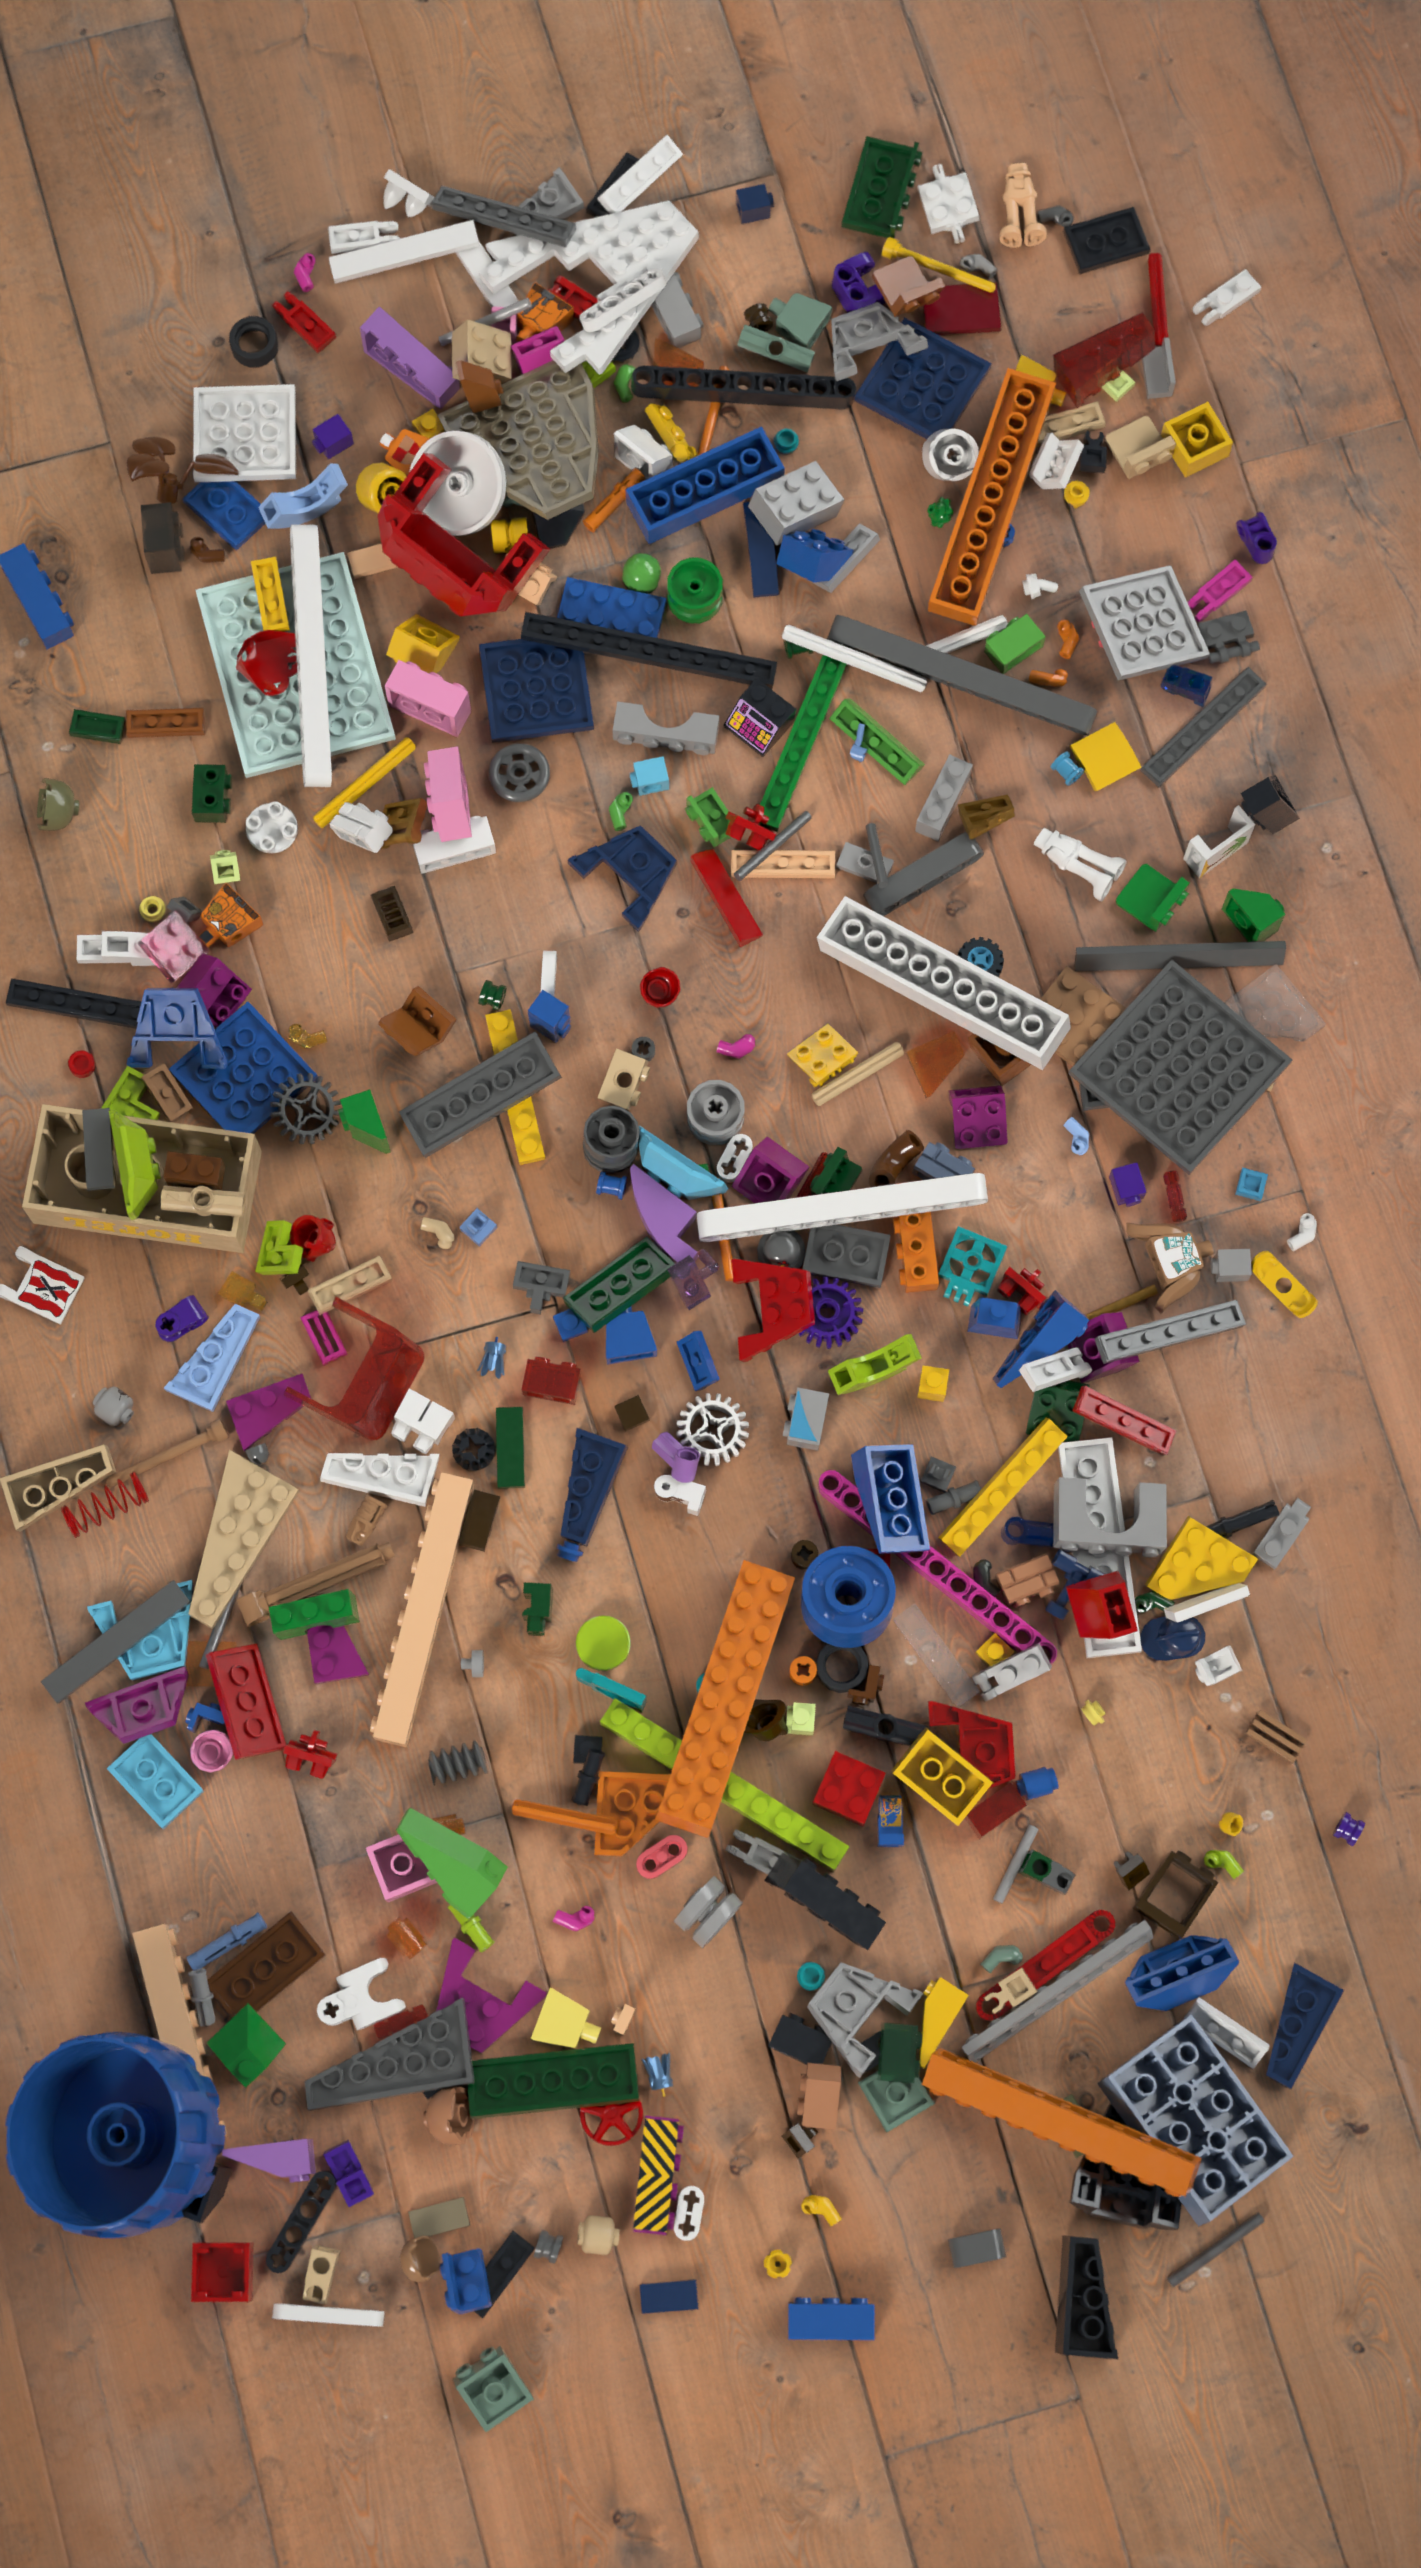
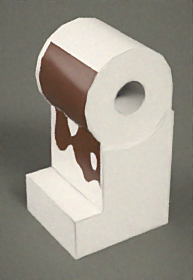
M671 1475L660 1476L654 1484L655 1493L659 1500L663 1502L676 1501L688 1505V1513L696 1516L699 1515L706 1494V1486L694 1482H679Z

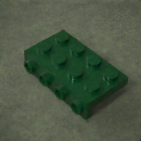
M866 136L842 219V228L895 239L896 232H901L905 217L901 216L903 209L907 210L911 195L907 194L908 189L914 188L917 173H914L915 166L919 167L922 160L923 152L919 151V142H914L913 147Z

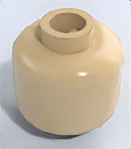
M590 2215L586 2217L584 2222L579 2223L577 2245H581L583 2252L607 2255L611 2252L612 2246H618L619 2229L614 2228V2222L611 2218Z

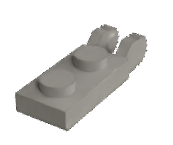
M736 1829L733 1833L735 1838L752 1845L748 1854L732 1845H727L725 1849L728 1853L744 1860V1863L767 1875L782 1853L798 1859L757 1837L753 1838Z

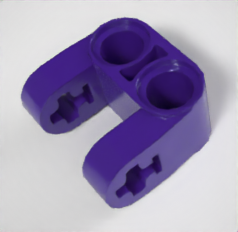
M868 252L855 255L839 263L834 269L831 287L847 313L877 302L881 305L886 303L877 285L867 288L861 276L869 273L875 266V262Z

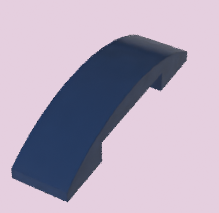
M743 502L753 598L778 596L774 541L748 507L750 502Z

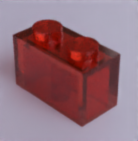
M535 1357L534 1360H527L521 1389L523 1396L571 1405L576 1404L581 1379V1369L576 1368V1364L570 1362H561V1365L550 1363V1359L544 1357Z
M1009 1783L973 1808L967 1814L965 1820L980 1840L1023 1810L1027 1804L1013 1784Z

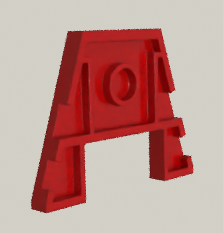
M731 1259L733 1283L743 1284L759 1281L763 1332L738 1337L740 1361L748 1362L758 1353L768 1351L776 1343L784 1339L787 1340L815 1324L811 1272L797 1268Z
M928 1701L929 1726L958 1725L960 1756L993 1782L988 1789L1016 1778L1012 1722L935 1701Z

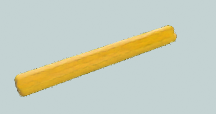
M408 737L404 738L313 816L314 822L320 828H324L333 820L336 814L339 815V810L345 802L352 804L416 749L414 742Z

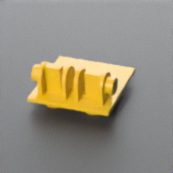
M826 1024L788 1052L787 1056L810 1077L809 1081L813 1087L818 1085L821 1087L824 1082L830 1079L829 1075L835 1077L834 1071L840 1073L844 1067L854 1062V1058L859 1053L829 1024Z

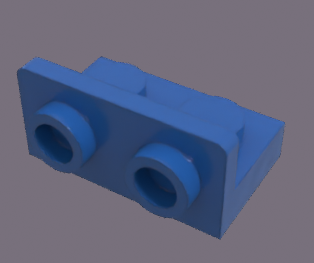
M477 2248L455 2255L449 2253L442 2254L443 2263H440L442 2278L446 2280L448 2291H445L447 2307L459 2315L492 2307L483 2251Z

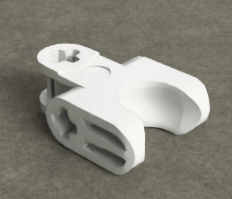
M376 1959L338 1976L336 1981L341 1991L331 1994L320 2001L317 2007L320 2020L327 2025L335 2026L352 2019L358 2031L403 2012L406 2008L403 2000L392 1999L381 2003L373 2001L369 1995L371 1981L387 1970L389 1965L387 1959ZM327 2005L339 2006L335 2018L325 2015V2012L328 2011Z

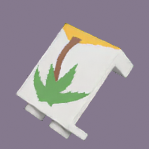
M1238 805L1235 807L1228 824V828L1233 833L1232 836L1210 850L1201 837L1197 835L1189 841L1183 859L1199 878L1248 843L1255 827L1254 821Z

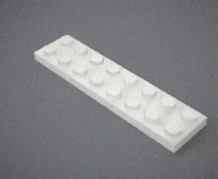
M1112 1437L1062 1443L1058 1447L1062 1477L1086 1479V1510L1091 1522L1100 1530L1108 1533L1124 1532L1125 1526ZM1083 1549L1072 1552V1555L1078 1559L1077 1562L1087 1568L1091 1565L1105 1574L1119 1571L1126 1584L1138 1629L1137 1632L1114 1639L1084 1638L1086 1658L1141 1653L1142 1648L1129 1555H1116L1115 1551L1091 1554L1088 1550Z

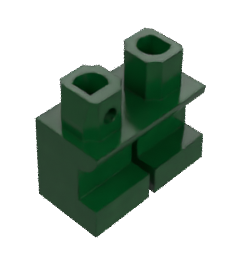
M524 1582L525 1599H531V1608H526L522 1613L524 1621H527V1633L530 1636H545V1623L551 1622L552 1584Z

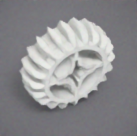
M707 1393L705 1402H702L699 1396L695 1397L696 1407L690 1402L686 1404L690 1413L683 1410L680 1412V1416L685 1420L677 1421V1426L683 1429L677 1431L676 1435L679 1438H685L679 1442L683 1447L689 1446L700 1453V1458L701 1456L705 1457L704 1465L708 1466L710 1458L715 1459V1465L719 1466L720 1457H723L724 1461L729 1463L730 1456L728 1453L738 1457L739 1452L735 1447L745 1448V1443L740 1439H748L749 1433L742 1430L747 1429L749 1423L741 1421L746 1417L745 1412L736 1414L740 1408L738 1403L732 1407L729 1406L731 1403L730 1397H727L723 1403L720 1402L721 1394H717L716 1401H712L711 1395ZM708 1410H718L729 1417L718 1419L713 1417ZM701 1414L704 1424L697 1430V1433L691 1435V1424L695 1417ZM708 1421L710 1425L718 1426L717 1438L715 1434L707 1433ZM734 1424V1437L725 1446L722 1433ZM711 1441L717 1449H706L696 1442Z

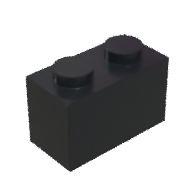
M789 2013L788 2017L782 2015L768 2047L805 2065L807 2063L823 2064L832 2041L822 2027L815 2025L812 2029L803 2024L805 2019L793 2013Z

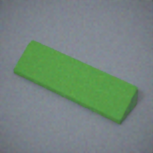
M844 699L829 718L854 741L856 740L858 725L864 724L865 728L861 747L867 749V753L903 785H906L924 767L925 764L852 699Z

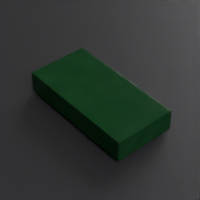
M74 709L69 735L121 744L126 720L125 717Z

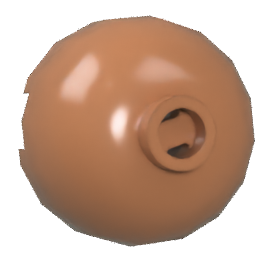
M461 2086L443 2089L433 2095L427 2105V2110L423 2114L424 2124L428 2127L431 2135L437 2141L446 2145L466 2144L465 2139L471 2138L473 2134L474 2119L470 2118L466 2099H469L467 2090Z

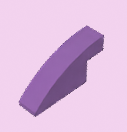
M633 1164L630 1168L631 1184L640 1218L653 1242L677 1265L679 1271L685 1275L698 1259V1252L680 1238L695 1221L696 1211Z

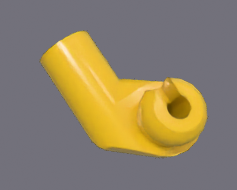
M810 2195L805 2197L801 2203V2209L805 2214L823 2215L830 2227L842 2220L829 2198L825 2196Z

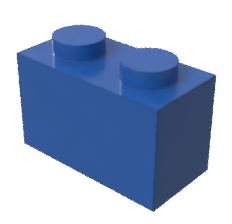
M544 990L540 992L528 1009L530 1027L555 1043L560 1037L565 1038L571 1029L569 1006Z

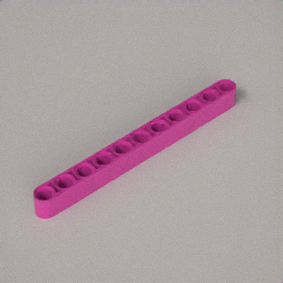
M828 1470L822 1473L818 1483L819 1493L873 1536L870 1524L865 1518L866 1512L858 1488L835 1470ZM826 1479H834L838 1487L835 1490H827L823 1486V1482ZM852 1495L857 1497L859 1504L856 1507H849L845 1504L844 1499ZM930 1546L929 1551H922L923 1555L920 1558H912L908 1552L894 1553L991 1632L996 1633L1016 1652L1019 1653L1040 1643L1042 1649L1050 1652V1664L1054 1663L1057 1657V1650L1049 1640ZM933 1563H938L943 1567L944 1573L938 1576L933 1575L929 1570V1566ZM955 1580L962 1581L965 1585V1590L960 1593L953 1591L950 1586L951 1582ZM976 1597L983 1598L987 1604L986 1608L982 1610L974 1608L972 1600ZM998 1614L1004 1615L1008 1620V1625L1004 1627L997 1626L993 1620L994 1616ZM1020 1631L1027 1633L1029 1642L1027 1644L1018 1643L1015 1639V1634Z

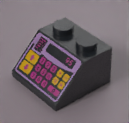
M756 678L738 699L725 721L724 727L756 753L764 757L795 722L797 709Z

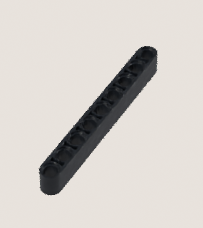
M639 366L633 371L631 390L635 396L640 398L843 410L851 407L853 404L856 384L850 378L836 381L835 377ZM643 379L646 380L648 383L641 384L638 382V380ZM670 381L673 383V385L668 386L665 385L663 382ZM693 382L698 384L699 386L692 387L688 384ZM720 384L723 388H716L713 385ZM744 385L749 389L742 390L738 386ZM764 387H771L773 391H766ZM794 388L797 389L799 392L793 393L788 389ZM814 390H821L823 394H817ZM844 391L847 392L849 395L843 396L839 394V392Z

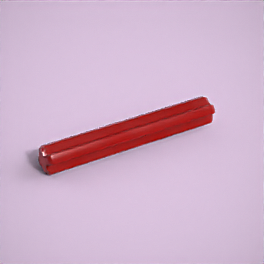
M1151 253L1148 257L1154 344L1159 347L1162 346L1163 339L1168 338L1163 264L1160 253Z

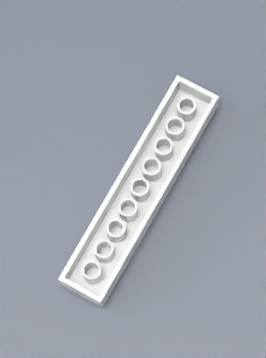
M846 896L817 936L820 951L1041 1070L1045 1068L1071 1028L1068 1014Z

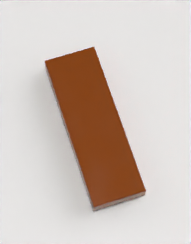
M204 708L126 710L127 738L205 735Z

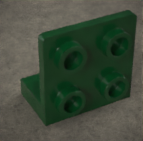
M1068 1380L1035 1391L1026 1434L1030 1435L1047 1417L1068 1436L1063 1442L1079 1441L1084 1417L1072 1410L1081 1387H1089L1090 1384Z

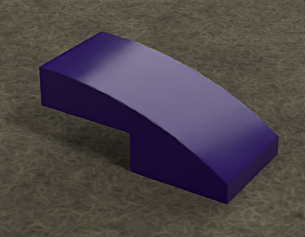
M349 2139L323 2152L348 2207L374 2195L373 2189Z

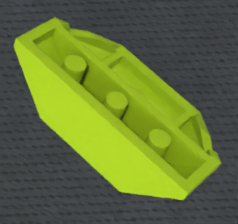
M113 1109L109 1110V1117L126 1211L129 1218L134 1220L137 1219L157 1191V1179H161L159 1164L154 1163L152 1154L157 1153L154 1138H149L145 1129Z

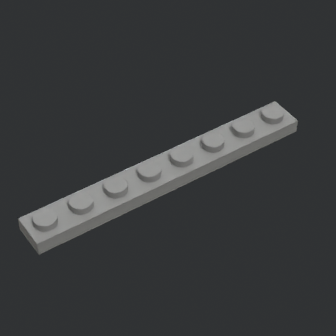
M1145 1920L1139 1924L1134 1923L1125 1930V1934L1118 1939L1107 1941L1102 1946V1950L1095 1955L1090 1954L1080 1961L1079 1966L1072 1971L1067 1970L1057 1977L1056 1982L1049 1987H1041L1033 1995V1998L1013 2007L1010 2014L1002 2019L997 2018L988 2025L987 2030L981 2034L970 2036L965 2041V2045L962 2046L965 2057L968 2060L977 2062L1154 1938L1151 1927Z

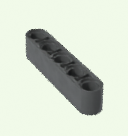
M967 832L888 877L887 888L881 889L876 884L868 889L863 896L874 912L885 916L975 863L984 855V851L975 838L969 839Z

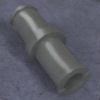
M975 1480L956 1489L954 1487L948 1488V1492L926 1499L928 1510L933 1516L952 1507L955 1509L960 1508L962 1503L972 1500L981 1490V1487Z

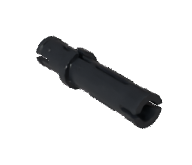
M1270 1500L1267 1503L1231 1517L1225 1518L1223 1516L1219 1518L1218 1522L1206 1527L1222 1537L1229 1538L1232 1537V1533L1273 1517H1278L1279 1511L1274 1500Z

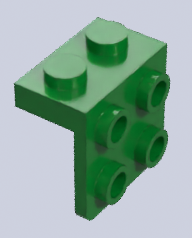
M1143 864L1116 898V905L1154 932H1157L1162 924L1166 926L1174 915L1172 911L1177 904L1181 906L1188 898L1190 893L1187 892L1190 882L1181 877L1175 884L1150 865Z

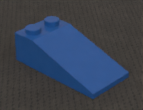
M913 1444L864 1446L851 1454L855 1482L879 1553L929 1551L930 1545Z

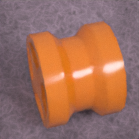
M797 1657L791 1663L789 1670L790 1678L797 1685L807 1686L814 1681L817 1666L810 1657Z

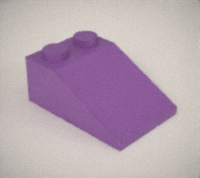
M313 2139L222 2149V2155L280 2177H289L290 2182L309 2181V2175L316 2174Z

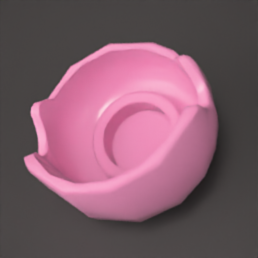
M207 1730L200 1733L190 1748L192 1762L200 1770L210 1773L226 1767L233 1756L230 1739L225 1733L217 1730Z

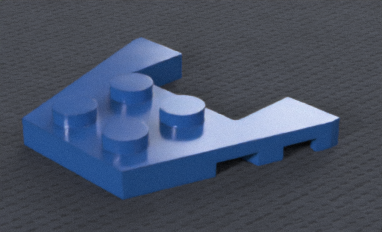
M147 988L144 990L137 1018L138 1025L135 1036L132 1039V1049L130 1057L127 1059V1066L131 1068H150L153 1066L151 1041H199L202 1068L225 1069L228 1067V1062L198 988Z

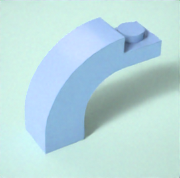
M330 463L306 487L287 493L272 492L259 506V510L268 529L291 527V524L300 525L325 514L341 501L339 494L346 488L347 482L339 465Z

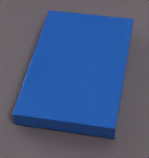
M236 481L200 482L182 498L185 505L236 551L266 524L259 510L261 503Z

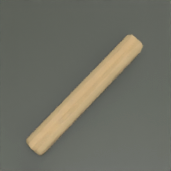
M899 1042L891 1044L812 1093L813 1101L817 1106H821L903 1056V1047Z

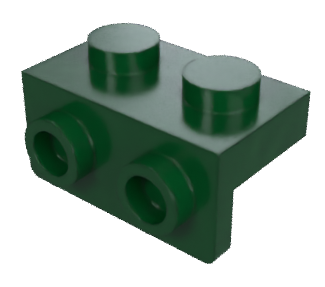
M837 1147L834 1153H829L824 1162L825 1168L820 1175L817 1174L810 1185L812 1196L851 1190L862 1172V1167L849 1160L846 1150Z

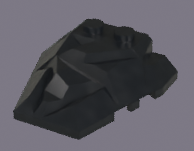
M1110 2102L1103 2117L1127 2126ZM1084 2154L1073 2175L1070 2204L1076 2208L1083 2209L1086 2215L1140 2229L1148 2227L1160 2230L1179 2229L1182 2203L1178 2197L1165 2192V2188L1156 2184L1147 2185L1140 2182L1135 2175L1118 2173L1107 2163L1090 2161Z

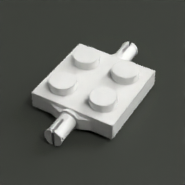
M938 164V168L937 165L932 168L936 180L918 186V192L931 234L941 231H952L955 243L959 244V238L961 243L965 241L961 228L969 223L979 221L978 210L966 172L945 177L942 164Z

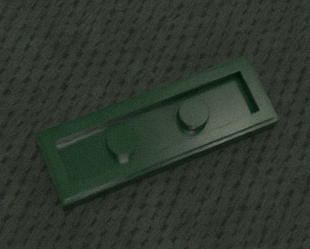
M523 1407L496 1408L497 1488H525Z

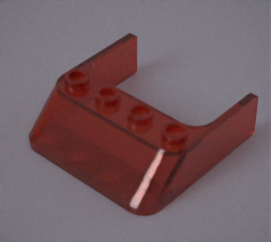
M336 1297L332 1304L334 1308L376 1329L375 1339L340 1403L331 1407L324 1406L288 1386L283 1395L367 1440L376 1441L385 1435L424 1362V1352L420 1346L393 1326Z

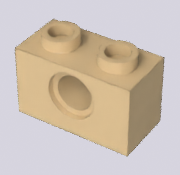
M616 1048L598 1098L629 1111L631 1106L636 1107L641 1092L637 1090L641 1081L645 1082L650 1072V1067L647 1066L649 1061ZM628 1073L632 1077V1083L629 1087L622 1088L619 1085V1078L621 1075Z

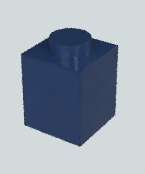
M765 183L736 190V206L741 224L770 218L771 208L774 207L772 193H767Z

